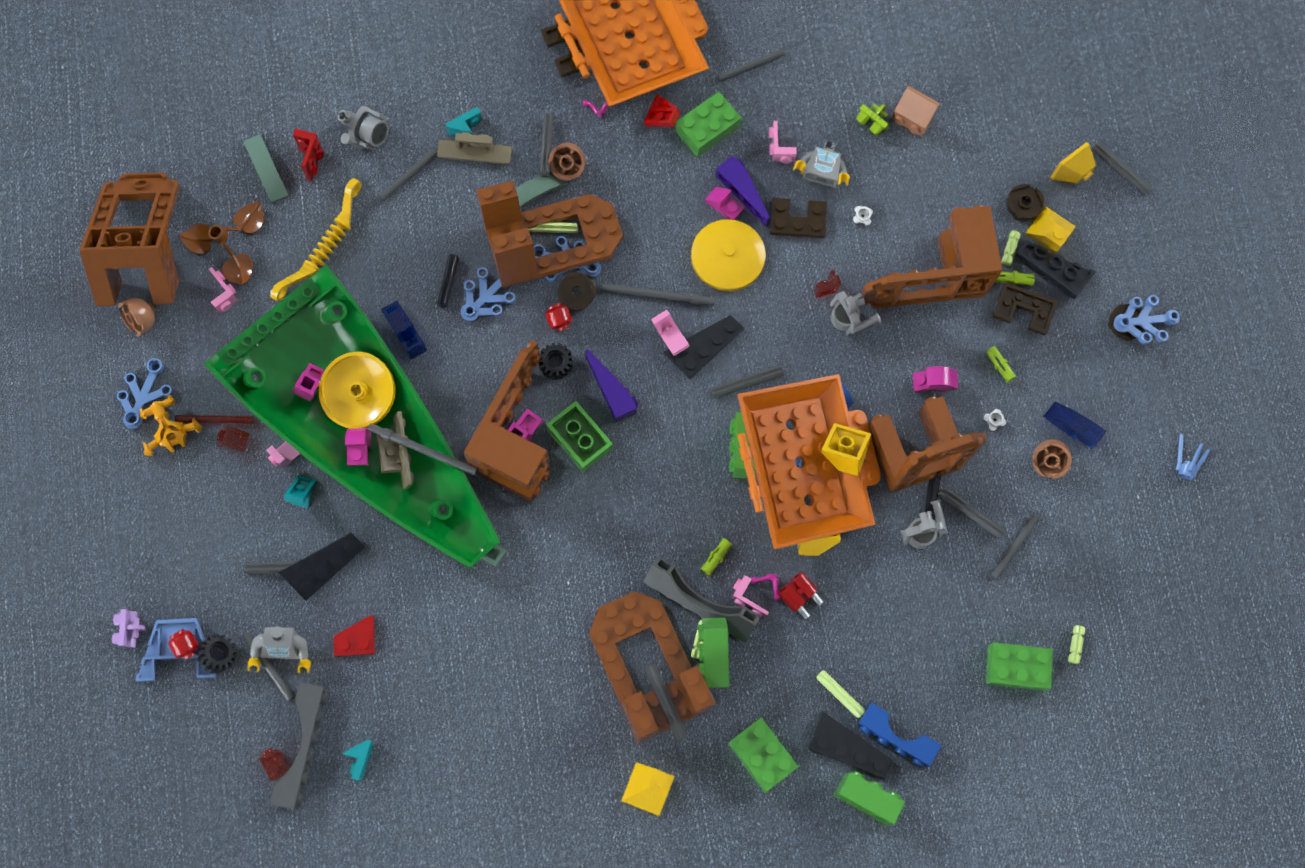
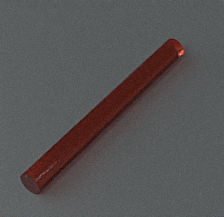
M175 415V422L193 423L192 418L194 417L198 423H254L253 416Z

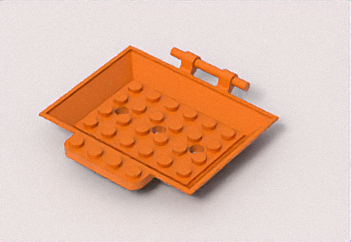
M559 0L571 26L565 23L561 14H557L555 19L558 23V30L562 38L566 40L573 55L572 59L575 66L580 70L583 78L590 76L587 69L592 70L609 107L709 69L696 43L697 40L707 35L708 26L695 0ZM618 4L620 5V8L613 9L611 8V5ZM627 33H632L635 37L632 39H628L625 37V35ZM573 39L578 40L585 56L579 53ZM641 63H647L649 67L643 69L639 65Z
M839 374L737 394L749 442L748 446L745 433L737 434L741 460L744 461L750 486L748 488L751 496L750 499H753L757 513L764 511L760 498L762 497L774 549L876 525L867 491L868 486L876 485L881 478L872 437L870 438L864 463L858 476L839 471L821 452L834 423L870 433L866 414L861 410L848 411ZM787 420H790L792 422V430H789L787 428ZM796 458H799L802 462L800 468L795 464ZM751 459H753V463H754V467H755V471H756L757 480H758V484H759V485H757L756 476H755V472H754V468H753V464H752V460H751ZM806 495L811 499L809 506L804 502Z

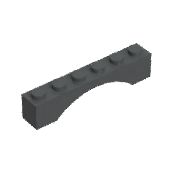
M660 556L652 564L643 581L652 589H656L667 598L673 599L684 608L698 614L701 618H726L728 633L745 643L761 617L745 606H727L704 598L685 582L674 564Z
M299 683L295 704L302 722L301 746L291 768L274 784L269 805L298 810V806H301L303 803L304 794L301 793L303 785L306 786L309 774L307 769L308 765L312 764L314 753L311 752L313 745L317 744L319 733H316L318 724L321 725L324 714L321 712L323 704L326 705L328 700L327 689L324 687Z

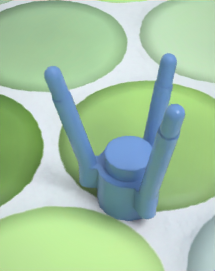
M1180 434L1178 461L1175 470L1179 471V477L1193 480L1210 450L1207 449L1196 465L1203 447L1201 443L1196 450L1192 462L1185 461L1182 463L1184 435Z

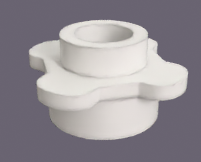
M857 206L853 221L870 225V217L873 214L872 209L865 206Z
M999 409L984 415V420L987 421L989 429L992 431L1006 424V420Z

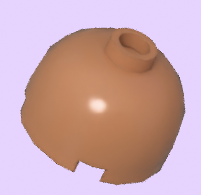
M567 142L561 143L553 149L549 155L548 163L553 175L561 180L568 181L581 175L585 169L586 158L583 150L578 145Z
M137 297L126 299L118 304V309L122 307L123 310L120 313L121 318L131 332L134 330L137 332L136 336H141L151 330L155 323L154 313L156 310L150 302L147 303L144 299Z
M1048 439L1036 446L1033 453V466L1038 474L1043 477L1047 476L1056 479L1064 476L1070 469L1072 455L1068 446L1062 441Z

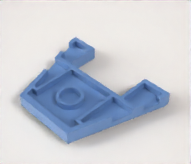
M198 618L156 620L145 657H143L139 674L136 676V682L156 681L157 660L185 659L184 657L176 658L168 646V642L171 640L169 637L181 629L185 631L190 630L199 645L205 640ZM195 654L190 658H198L199 655ZM197 662L198 679L217 678L216 672L211 673V670L205 671V666L200 667L202 662Z

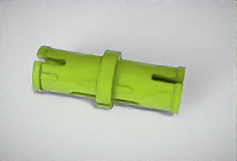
M1013 271L1012 273L1001 272L995 283L1007 282L1015 286L1017 284L1033 286L1035 279L1032 278L1035 275L1018 273V271Z
M996 346L991 347L985 352L995 365V370L1000 372L1006 383L1011 382L1017 377L1007 364L1008 360L1003 358Z
M723 538L715 550L710 552L708 560L700 570L710 577L719 563L721 564L724 561L723 558L733 545Z

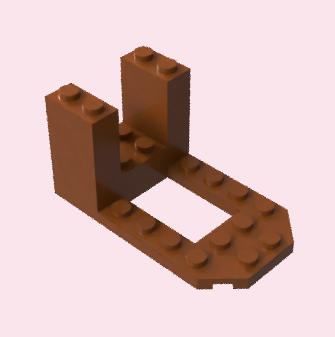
M163 172L125 173L119 176L120 180L114 183L109 181L103 184L79 249L95 305L115 306L123 283L119 268L140 267L145 269L153 303L173 304L179 284V277L167 230L180 190L179 182L174 179L170 180L168 175ZM120 200H154L146 226L111 227Z
M513 180L476 190L484 228L502 288L611 259L614 250L623 240V233L613 204L594 195L587 194L521 212ZM578 218L586 245L535 258L533 243L528 229L535 228L537 225L544 223H559Z
M976 205L972 208L957 207L952 210L949 216L951 229L943 230L937 238L943 269L931 268L923 272L912 270L905 274L893 272L880 279L868 282L861 292L862 297H860L865 300L864 306L869 303L871 308L878 309L985 297L1003 270L991 207ZM946 284V288L945 286H938L931 290L920 288L913 292L903 290L904 287Z
M530 340L527 344L529 348L523 347L467 445L464 455L467 464L478 468L476 475L532 502L534 498L537 499L542 490L540 486L543 481L546 482L551 473L549 471V464H547L549 459L547 457V450L506 430L504 427L507 421H511L516 404L519 405L521 403L524 389L530 387L533 380L531 378L533 371L541 359L538 343Z
M933 396L926 399V402L918 412L931 444L922 452H918V450L907 454L906 457L890 415H877L869 423L876 458L890 494L933 479L938 471V476H943L962 469L987 441L985 433L975 432L965 436L962 433L958 434L943 396L939 398Z
M634 591L599 607L589 636L639 744L671 728L655 691L652 690L644 695L641 691L637 693L618 651L617 643L647 629H652L675 679L665 686L682 723L710 711L715 702L698 665L693 668L691 667L662 602Z

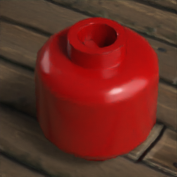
M558 303L547 308L548 311L545 313V317L552 330L558 329L561 332L569 328L568 324L572 322L573 318L566 305Z
M181 629L169 637L171 640H169L168 646L176 658L184 657L187 660L196 654L195 649L198 648L199 643L190 630L185 631Z

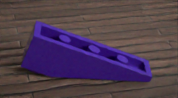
M732 155L716 169L715 176L766 227L770 217L744 163Z
M585 350V358L615 422L635 415L637 413L636 407H638L635 396L631 397L629 391L590 350Z

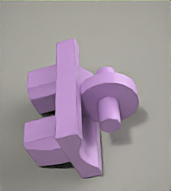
M121 609L120 613L113 615L114 625L120 626L119 633L112 635L113 644L136 648V638L139 636V631L145 630L144 625H139L140 618H138L137 611Z

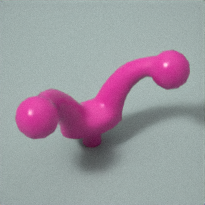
M588 100L582 102L583 106H590L594 114H598L599 118H602V113H606L609 106L606 102L599 110Z
M776 573L774 575L767 574L760 578L755 576L751 578V583L753 584L771 581L773 583L774 599L777 601L781 599L778 595L779 580Z

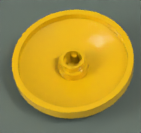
M719 220L705 226L698 233L692 245L691 261L697 276L708 286L720 291H737L751 285L761 274L765 263V247L761 237L749 225L737 220Z
M350 352L337 357L327 366L319 384V399L324 412L333 422L346 428H368L370 424L375 425L389 413L396 393L395 380L389 367L381 359L365 352Z

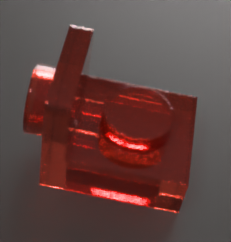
M831 270L829 273V282L828 280H823L815 286L814 294L816 298L838 292L841 281L839 275H836L834 270Z
M227 425L223 430H219L216 440L219 441V447L225 446L243 452L249 433Z
M267 749L261 753L262 757L258 758L259 763H262L271 782L284 776L289 770L286 761L278 749Z

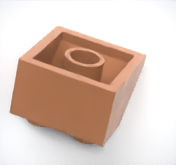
M907 86L891 119L896 124L910 129L912 133L923 136L932 122L940 103Z

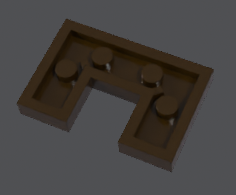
M566 20L565 23H567L569 26H571L570 23H569V21ZM558 24L541 29V34L548 48L565 42L570 53L554 60L561 78L580 72L575 66L572 59L573 55L566 40L562 38L558 30ZM573 39L579 53L585 56L578 40Z
M772 198L770 235L825 238L827 202L808 200L807 217L789 216L790 199Z
M1004 282L992 317L1010 323L1016 308L1033 313L1027 330L1046 336L1058 301Z

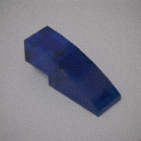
M397 300L381 309L411 360L427 351L424 342Z
M1054 402L1043 416L1072 439L1077 438L1090 449H1093L1107 432L1087 417L1057 402Z

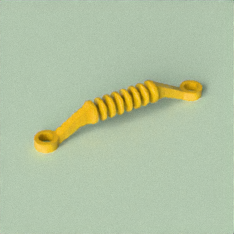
M352 178L346 185L342 211L334 219L337 226L330 224L333 232L326 230L325 233L328 238L325 236L321 237L324 244L321 242L317 243L320 250L313 248V252L316 255H308L312 261L305 260L298 272L276 283L271 291V298L278 302L285 297L288 287L313 276L320 270L318 265L325 266L322 259L329 260L326 253L333 255V251L330 248L337 249L338 246L335 242H342L339 236H346L343 230L350 231L352 198L361 189L362 183L359 180Z

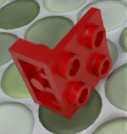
M295 128L293 137L299 150L305 154L301 167L307 181L312 182L313 176L316 177L318 173L317 165L324 156V150L317 134Z

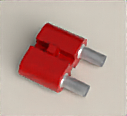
M803 571L797 573L778 592V595L793 612L797 610L804 619L810 616L802 606L807 599L812 598L818 606L823 603V600L816 593L818 589Z

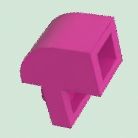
M309 362L306 370L302 372L295 384L292 393L311 402L325 370Z
M935 366L927 367L925 371L913 373L914 391L919 393L935 389L942 393L958 389L957 371L950 367Z
M526 409L518 422H513L508 431L531 441L533 434L544 420L529 409Z
M368 428L347 429L345 436L347 466H368L371 432L368 431Z

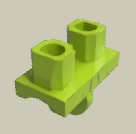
M863 104L860 107L861 111L856 120L864 126L871 119L874 124L870 127L869 131L875 136H878L883 130L887 131L889 124L879 117L880 115L884 119L888 117V114L884 111L886 105L882 104L878 107L876 104H873L871 108L876 111L874 113Z

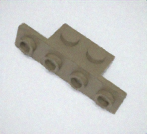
M462 132L461 134L456 133L455 141L439 140L437 156L438 158L509 165L512 147L494 145L493 137L486 134L471 135L470 133Z
M401 411L396 412L393 417L395 434L408 439L404 432L406 426L405 418H402ZM377 435L381 472H401L403 490H408L414 482L413 472H410L411 456L407 452V447L392 440L386 441L380 435Z

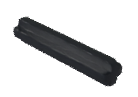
M449 254L437 300V305L446 308L448 305L459 260L458 256L454 254Z
M939 471L936 472L937 475L933 479L929 480L925 513L931 511L933 520H935V513L930 502L938 500L941 476H938Z

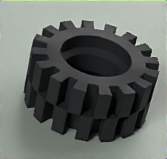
M551 343L552 346L546 345V348L541 350L539 368L542 370V374H546L549 379L550 377H553V380H556V377L562 379L564 375L567 376L568 372L572 370L573 358L571 351L567 350V346H562L561 343H558V345ZM553 355H559L562 357L563 363L561 366L554 368L549 365V358Z
M219 634L211 635L199 645V650L196 652V655H199L197 662H202L200 667L205 666V671L211 670V673L216 671L221 673L230 667L236 659L237 649H233L236 645L234 643L230 644L231 639L228 638L226 640V635L219 637ZM212 647H218L223 651L224 657L222 660L217 661L210 656V649Z

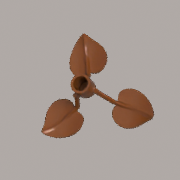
M260 202L247 204L236 212L233 222L239 228L226 226L222 228L219 225L209 227L207 224L201 223L179 234V238L186 248L196 254L209 252L211 242L213 241L223 245L232 256L223 264L222 272L224 277L230 282L244 285L253 273V262L245 253L235 256L226 244L228 240L227 231H241L243 229L248 234L259 231L264 223V214Z

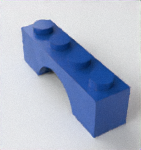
M872 702L868 704L864 714L857 723L861 727V732L868 736L871 734L876 736L879 743L886 747L888 745L894 747L897 754L902 757L907 755L912 758V763L920 768L924 766L929 767L932 764L941 744L926 735H921L912 741L898 738L890 729L889 713Z

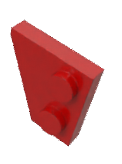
M656 94L643 123L646 127H674L681 111L669 101L663 99L659 94Z
M373 615L366 617L334 636L335 657L375 654Z

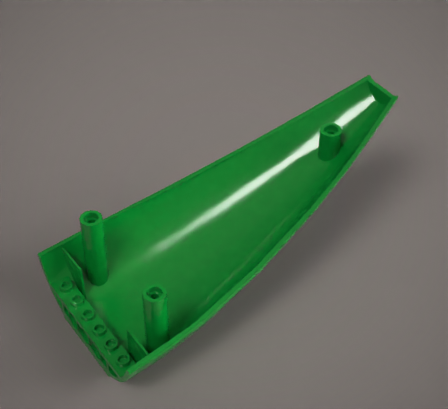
M327 265L203 363L257 418L305 458L366 503L438 550L472 568L474 564L500 543L463 470L407 447V452L411 456L410 472H413L414 482L408 490H403L401 472H381L377 434L372 432L371 449H368V466L349 467L347 466V446L345 445L346 431L349 428L338 425L326 415L320 403L319 387L311 402L292 393L295 384L302 372L306 370L309 362L325 370L333 360L346 353L365 352L376 356L391 370L395 380L396 393L389 413L375 425L383 429H391L395 433L393 417L396 412L401 411L402 418L404 417L406 422L405 436L409 440L456 459L405 372L356 301ZM253 375H256L257 381L253 380ZM440 507L445 508L443 513L439 511Z

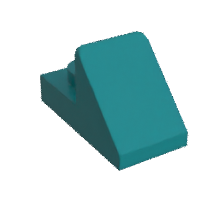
M475 107L445 123L447 133L453 136L456 133L461 134L462 132L473 135L469 127H475L482 121L481 112L478 107Z
M297 475L284 494V501L308 508L317 479Z
M366 740L342 753L343 755L357 758V761L352 763L350 769L351 779L362 782L374 745L373 741Z

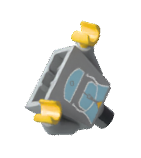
M829 141L825 142L823 148L816 147L814 152H808L800 160H797L793 168L794 171L795 169L801 171V174H803L802 179L836 188L837 184L840 185V182H845L848 186L850 180L845 163L840 159L841 154L834 152L835 144Z
M266 627L264 628V633L257 635L252 640L250 652L252 658L248 660V671H250L251 666H256L257 672H259L260 660L258 658L301 659L297 668L298 673L301 674L302 667L306 668L307 673H309L311 661L307 659L309 657L307 641L299 636L293 628Z

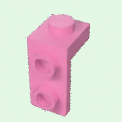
M774 121L773 126L769 127V138H772L769 154L773 155V162L785 164L795 162L796 147H778V122Z
M211 267L209 271L225 290V292L211 301L214 308L220 314L229 310L232 304L238 301L234 295L237 292L230 283L228 285L224 283L225 277L219 270L215 272Z
M668 310L651 319L674 356L689 347L688 342L676 326Z
M286 441L277 449L271 445L266 450L270 455L268 459L275 466L279 464L283 469L300 455Z
M746 575L742 580L738 578L733 587L736 590L732 596V599L735 600L734 603L737 606H745L761 617L766 618L769 613L767 610L742 596L751 578Z

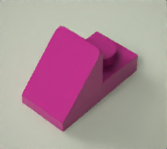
M715 187L707 196L705 202L727 219L736 220L745 210V206L731 197L732 191L730 189Z

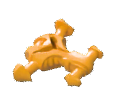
M167 395L168 398L163 401L153 402L145 410L140 408V417L146 420L148 416L154 414L155 421H158L160 424L158 431L153 436L155 439L149 444L143 442L144 455L152 456L154 453L152 450L158 446L167 448L173 453L175 452L173 446L179 443L182 448L186 446L187 432L195 430L199 433L202 431L203 426L196 421L195 417L192 418L193 423L185 425L183 422L169 420V413L165 408L171 405L175 406L176 401L171 395Z

